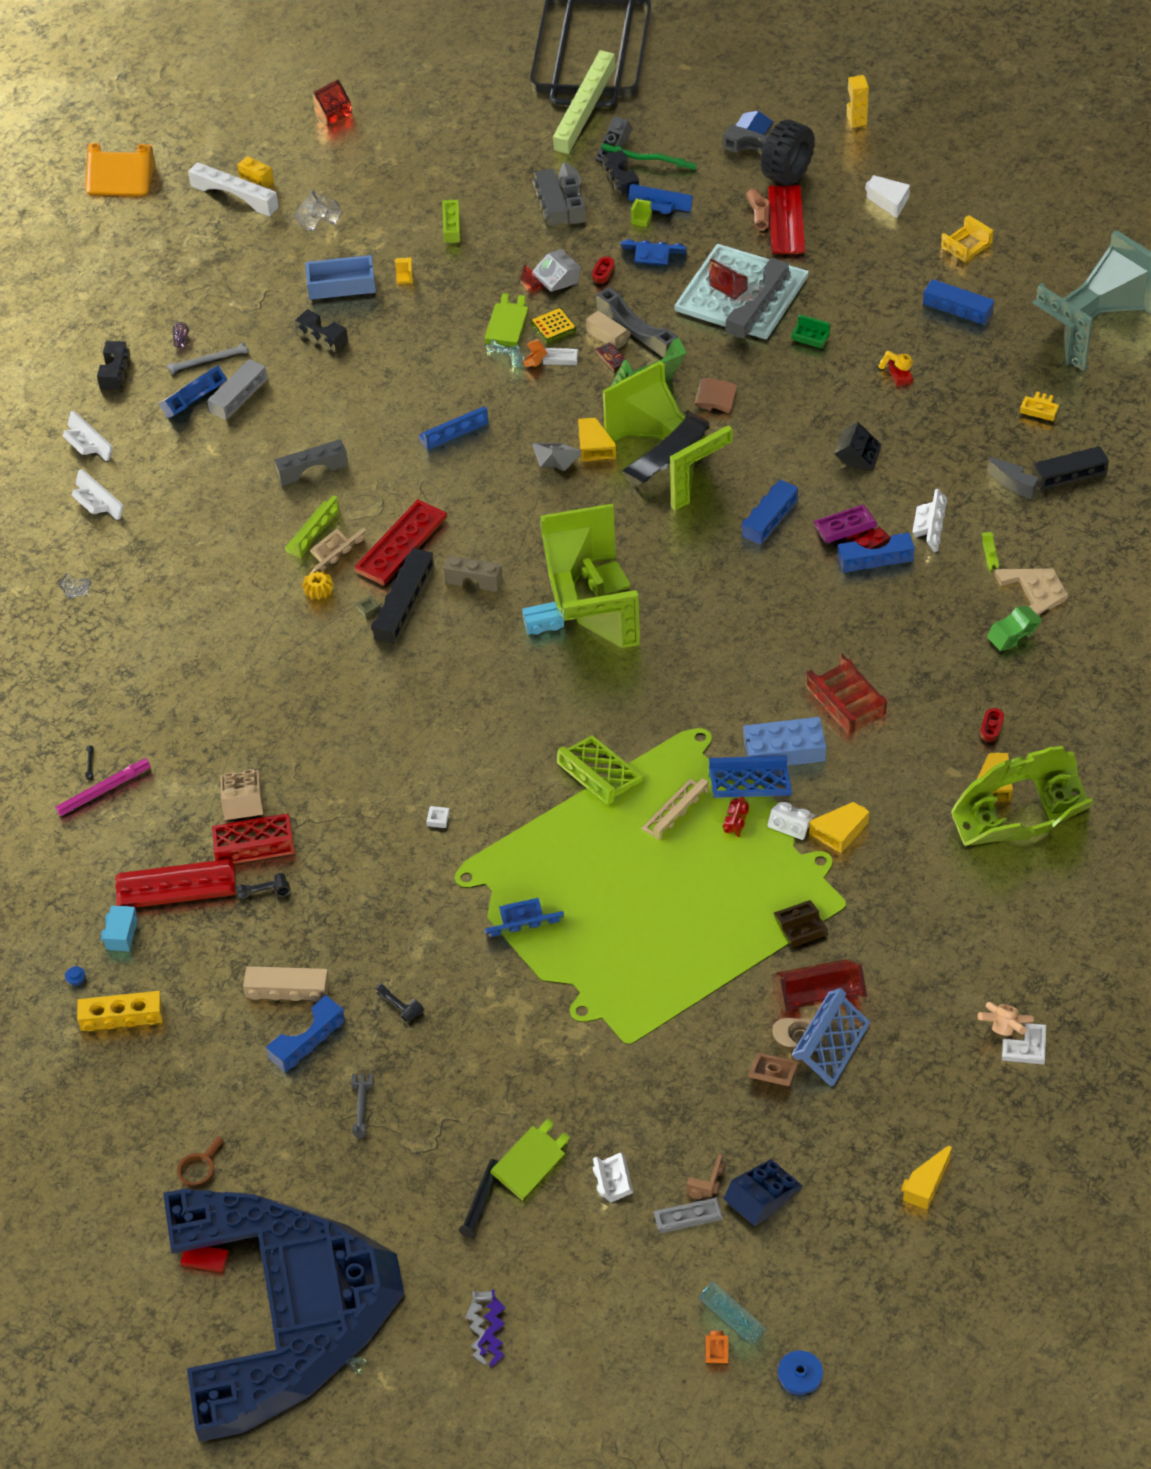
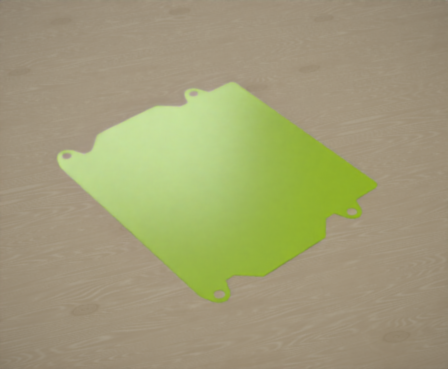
M703 728L682 731L628 763V765L643 776V781L614 797L612 804L606 805L586 788L468 858L454 876L456 884L462 887H473L486 884L492 894L487 918L494 926L503 925L499 906L538 897L543 915L564 911V917L560 918V922L549 924V921L542 922L541 926L529 928L528 925L521 927L522 930L513 933L506 930L502 931V936L540 980L568 983L576 987L580 994L570 1007V1015L573 1019L586 1022L603 1018L616 1035L627 1044L637 1041L789 944L774 917L775 912L811 900L818 909L821 920L825 921L846 906L844 898L824 879L832 866V857L823 851L800 854L793 847V836L768 827L771 810L778 804L772 796L744 797L749 804V813L746 814L745 825L741 830L740 836L737 837L735 832L725 833L722 826L725 817L728 816L727 811L730 801L734 798L740 799V797L713 798L711 780L708 774L709 759L703 754L711 743L712 736L708 730ZM703 733L706 735V739L699 742L695 739V735ZM610 774V778L622 779V775ZM624 775V779H634L633 776ZM702 778L708 781L709 791L707 793L702 792L698 796V801L696 803L692 802L686 808L685 815H679L674 820L673 827H668L662 833L661 840L641 829L689 779L696 783ZM748 779V780L746 781L747 783H749V784H751V785H752L753 783H755V781H753V780H751V779ZM728 780V781H727V783L730 784V785H733V784L736 783V782H734V781H732V780ZM609 783L615 789L621 786V784ZM692 784L686 788V794L694 787ZM740 785L737 789L746 790L747 788ZM761 785L756 787L758 789H764ZM720 786V787L717 789V791H725V790H727L726 788H724V787H722V786ZM676 798V799L674 800V806H675L682 798ZM665 810V811H663V812L661 813V814H662V818H663L670 810ZM652 823L648 829L653 831V827L657 823ZM822 856L826 858L827 862L825 865L820 866L815 863V859ZM470 873L472 879L469 882H463L460 879L461 875ZM580 1006H585L588 1009V1013L584 1016H579L576 1013V1009Z

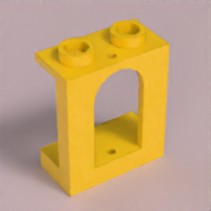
M968 215L964 218V226L951 236L942 233L941 247L967 262L993 243L994 230ZM968 235H971L980 242L968 250L967 247L959 242Z

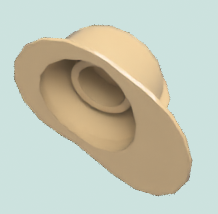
M780 1019L773 1025V1036L778 1043L795 1050L812 1020Z

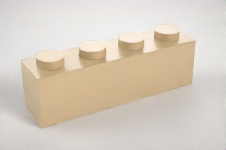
M246 966L243 989L245 998L254 1000L288 999L292 1001L311 1000L317 1002L328 994L329 975L327 969Z

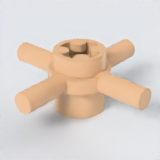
M992 1002L986 1004V1008L992 1013H978V1020L994 1021L992 1030L1006 1036H1011L1013 1029L1021 1035L1025 1034L1026 1028L1020 1023L1032 1024L1034 1021L1032 1015H1018L1019 1010L1015 1007L1005 1004L996 1006Z

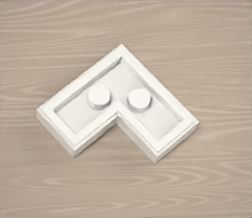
M1025 1023L1026 1033L1024 1034V1041L1003 1039V1061L1045 1063L1046 1025Z

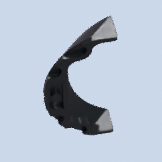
M687 410L683 421L666 438L635 462L625 467L622 473L633 487L647 482L653 475L669 467L670 456L698 442L705 435L704 432L710 428L708 420Z

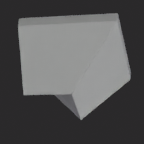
M533 443L532 446L540 467H555L563 471L581 454L580 449L564 443Z

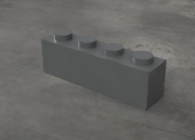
M554 169L535 172L533 187L536 189L537 198L541 199L540 207L544 209V219L548 220L550 226L568 223V208Z

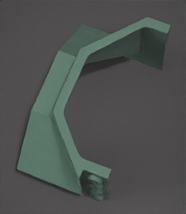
M1117 230L1112 233L1109 248L1085 283L1062 299L1045 288L1044 283L1038 285L1037 297L1032 303L1065 324L1066 366L1072 363L1082 371L1088 368L1087 359L1093 317L1097 314L1144 310L1151 314V251Z

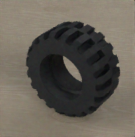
M786 119L776 124L775 128L770 131L769 137L766 138V143L762 149L760 166L766 178L785 186H790L797 183L803 177L804 172L807 171V167L811 163V158L814 154L815 136L810 127Z

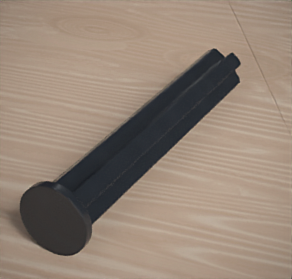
M489 1160L464 1224L459 1227V1232L466 1237L472 1238L476 1234L474 1230L496 1178L490 1172L499 1160Z

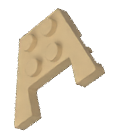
M1053 568L996 569L994 572L1000 586L1019 582L1031 603L1029 607L1038 616L1045 610H1051L1067 600L1068 594Z

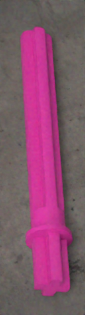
M146 758L133 765L129 764L127 768L57 805L55 809L58 815L63 816L133 777L137 778L138 774L151 768V765Z

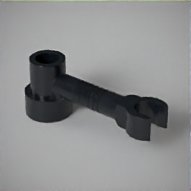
M283 873L276 874L274 881L251 886L241 884L236 886L239 899H245L252 895V893L274 889L278 897H285L291 892L290 884Z
M379 983L374 988L379 997L387 1000L402 1012L400 1017L408 1024L416 1016L419 1017L424 1012L423 1006L415 999H412L405 1005L391 994L383 984Z

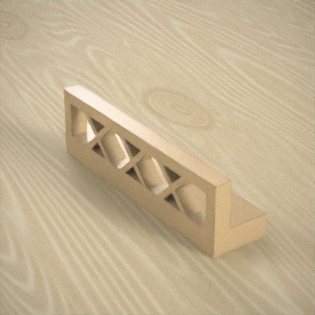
M702 778L696 783L689 779L641 829L661 840L662 833L668 827H673L674 820L679 815H685L686 808L692 802L696 803L699 799L698 796L702 792L707 793L709 791L708 781ZM692 784L694 787L686 794V788ZM676 798H682V799L674 806V800H675ZM665 810H670V811L662 818V814H661V813H662L663 811H665ZM652 823H657L653 827V831L648 829Z

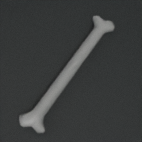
M242 342L235 348L177 364L169 363L167 369L171 370V374L174 375L181 369L239 353L247 354L249 348L245 347V343Z

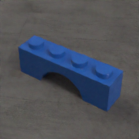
M219 365L215 366L158 404L167 418L172 417L228 379Z
M910 533L891 535L890 542L879 549L864 548L856 541L838 544L837 557L842 572L914 561L915 547Z
M327 995L311 1008L314 1020L306 1032L297 1036L280 1034L266 1046L268 1058L284 1072L296 1066L303 1056L311 1053L318 1043L324 1041L334 1029L339 1028L345 1021L343 1008Z

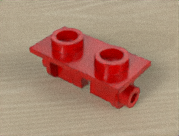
M740 797V799L734 798L730 801L727 811L728 816L725 817L722 826L725 833L735 832L737 837L740 836L741 830L745 825L746 814L749 813V804L744 797Z

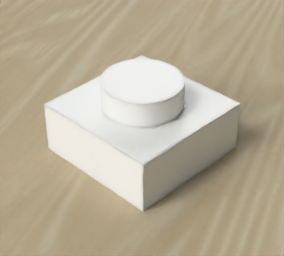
M430 806L426 821L427 826L446 828L450 814L449 808Z

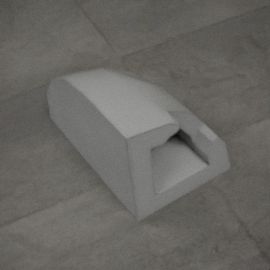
M563 162L558 176V183L561 189V177L577 175L579 184L582 182L576 169L566 162Z

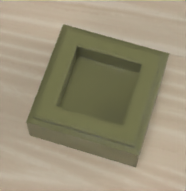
M372 596L356 603L357 610L366 619L378 613L381 607Z

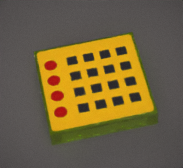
M561 308L531 319V325L547 344L577 332L576 326Z

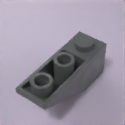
M616 116L613 117L595 158L596 160L605 162L604 155L612 153L601 149L603 143L623 148L633 129L628 120Z

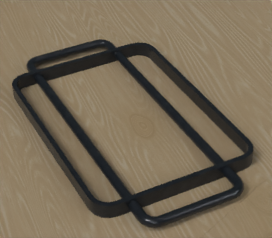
M545 0L530 75L532 90L539 93H550L549 100L555 105L570 106L573 99H557L555 96L556 94H576L581 86L558 84L573 3L627 5L614 86H605L601 93V96H612L609 101H597L594 107H611L616 104L618 96H632L636 94L639 90L651 16V1ZM557 2L567 3L552 84L537 83L534 80L549 6ZM633 5L644 6L647 8L636 81L632 86L620 87Z

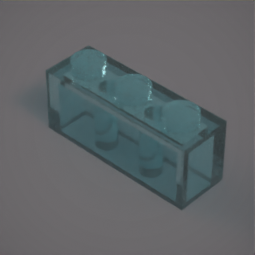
M713 1280L698 1296L705 1305L752 1346L767 1330L765 1326Z

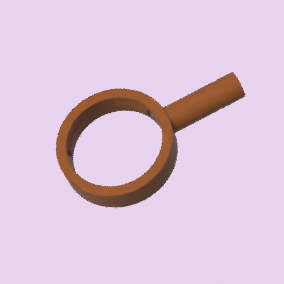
M217 1136L204 1154L192 1153L180 1161L177 1167V1174L182 1185L190 1189H200L212 1181L215 1170L211 1158L224 1142L221 1137ZM194 1160L205 1161L210 1166L209 1174L198 1182H190L182 1177V1170L185 1165Z

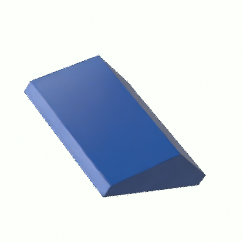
M760 111L744 113L736 126L766 135L773 121Z

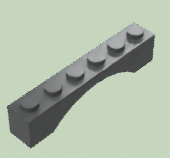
M770 258L764 266L763 281L765 285L761 293L750 303L732 310L726 319V333L744 339L752 331L753 325L759 321L761 314L767 310L769 303L775 299L776 293L781 291L784 282L790 278L789 263Z
M607 287L596 295L598 311L631 332V335L660 356L664 357L671 342L679 338V336L667 328H656L641 320L628 307L621 295L612 288Z

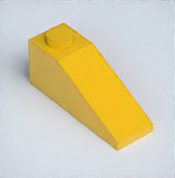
M948 1145L914 1170L909 1180H904L901 1191L904 1192L903 1201L928 1210L951 1159V1146Z

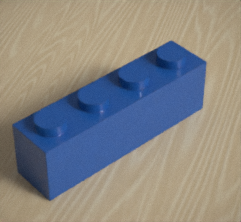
M934 279L930 281L923 291L924 305L983 325L986 324L993 313V299Z
M779 480L775 485H772L769 493L762 497L760 504L752 509L747 519L743 520L741 524L742 537L761 545L797 502L798 487L783 480Z

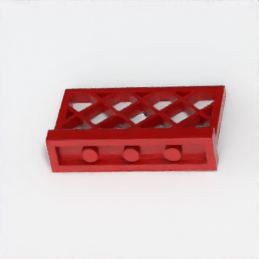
M289 813L211 826L215 860L230 859L234 864L295 854ZM286 821L281 827L276 825L277 822ZM258 825H266L262 830L256 828ZM239 828H246L243 833L237 831ZM271 828L277 830L272 835L267 833ZM226 831L227 833L222 837L217 832ZM251 832L257 833L253 838L248 836ZM232 835L237 836V838L234 841H231L228 838Z

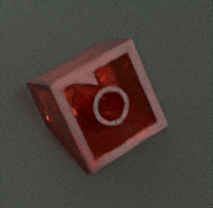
M339 80L313 92L316 118L326 127L352 114L351 101Z
M712 258L709 260V286L734 300L748 290V277L720 261Z

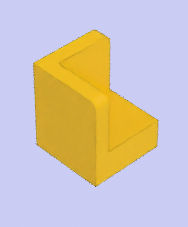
M395 258L396 283H413L412 258Z

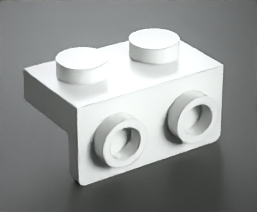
M779 802L771 810L768 827L803 840L806 836L807 828H809V822L815 819L816 815L811 814L806 809L792 807L787 802Z
M619 1153L603 1161L598 1157L593 1158V1172L598 1179L599 1185H597V1190L601 1197H605L612 1203L634 1193L624 1154Z

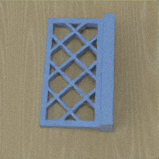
M841 988L828 992L792 1053L796 1060L802 1059L829 1086L835 1085L870 1024V1021L845 998L847 993ZM841 1004L846 1007L847 1016H841ZM853 1018H857L862 1023L857 1030H855ZM842 1019H848L849 1030L843 1031ZM832 1020H836L838 1031L832 1032L830 1024ZM846 1033H850L852 1041L850 1045H846L844 1036ZM838 1034L840 1046L834 1047L832 1035ZM827 1035L829 1047L822 1048L821 1038ZM835 1049H841V1061H837ZM824 1050H829L831 1062H825ZM814 1051L818 1052L819 1063H815L810 1058ZM826 1065H832V1077L827 1074Z

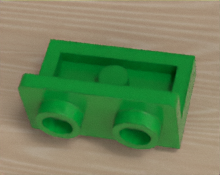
M799 314L797 325L791 333V340L823 349L830 337L831 324Z

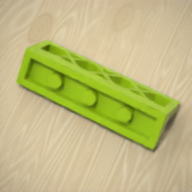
M333 495L328 502H322L285 547L286 553L299 558L303 557L340 512L337 496Z

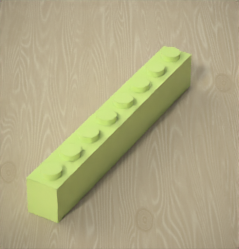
M600 50L553 136L554 151L570 153L615 69V55L613 53Z

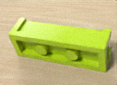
M442 200L444 243L460 242L458 200Z

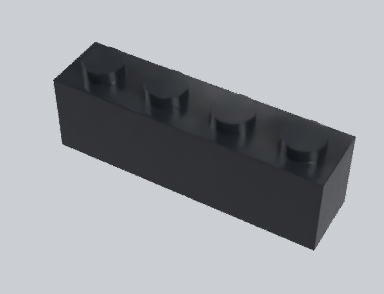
M1101 446L1035 462L1032 476L1038 477L1037 485L1040 490L1105 474L1108 471L1109 460Z

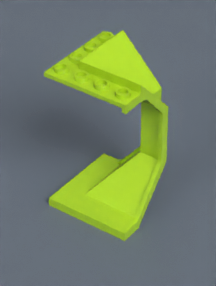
M662 361L652 364L603 390L604 429L614 442L625 436L653 438L662 441L685 418L666 384L665 364ZM729 425L707 437L704 435L698 442L670 456L671 507L675 511L690 503L694 463L733 442V429Z
M613 504L540 516L548 575L558 614L564 621L576 619L580 625L621 648L640 645L639 599L637 590L579 600L576 583L583 576L581 573L583 559L590 558L592 563L617 559Z

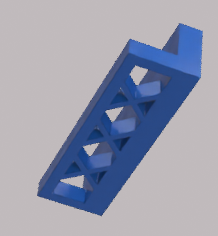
M483 406L419 434V440L429 450L489 424L487 408Z

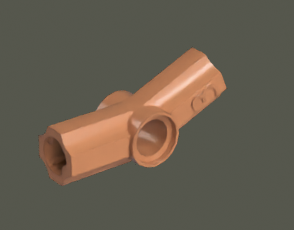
M752 188L746 193V198L754 210V228H757L758 231H764L769 226V201L762 196L759 190Z

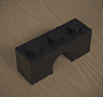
M623 150L604 155L605 162H603V168L605 172H608L609 180L613 181L615 191H618L621 197L629 195L630 185H639V179L634 170L628 171V159Z
M308 309L294 320L297 334L324 346L326 349L336 352L348 341L347 328L335 322H332L327 327H322L320 315Z
M106 341L103 350L106 365H100L97 373L99 388L120 389L121 382H124V370H127V359L130 358V349L127 348L126 341Z

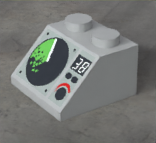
M560 249L548 253L532 271V274L552 292L578 284L581 267Z

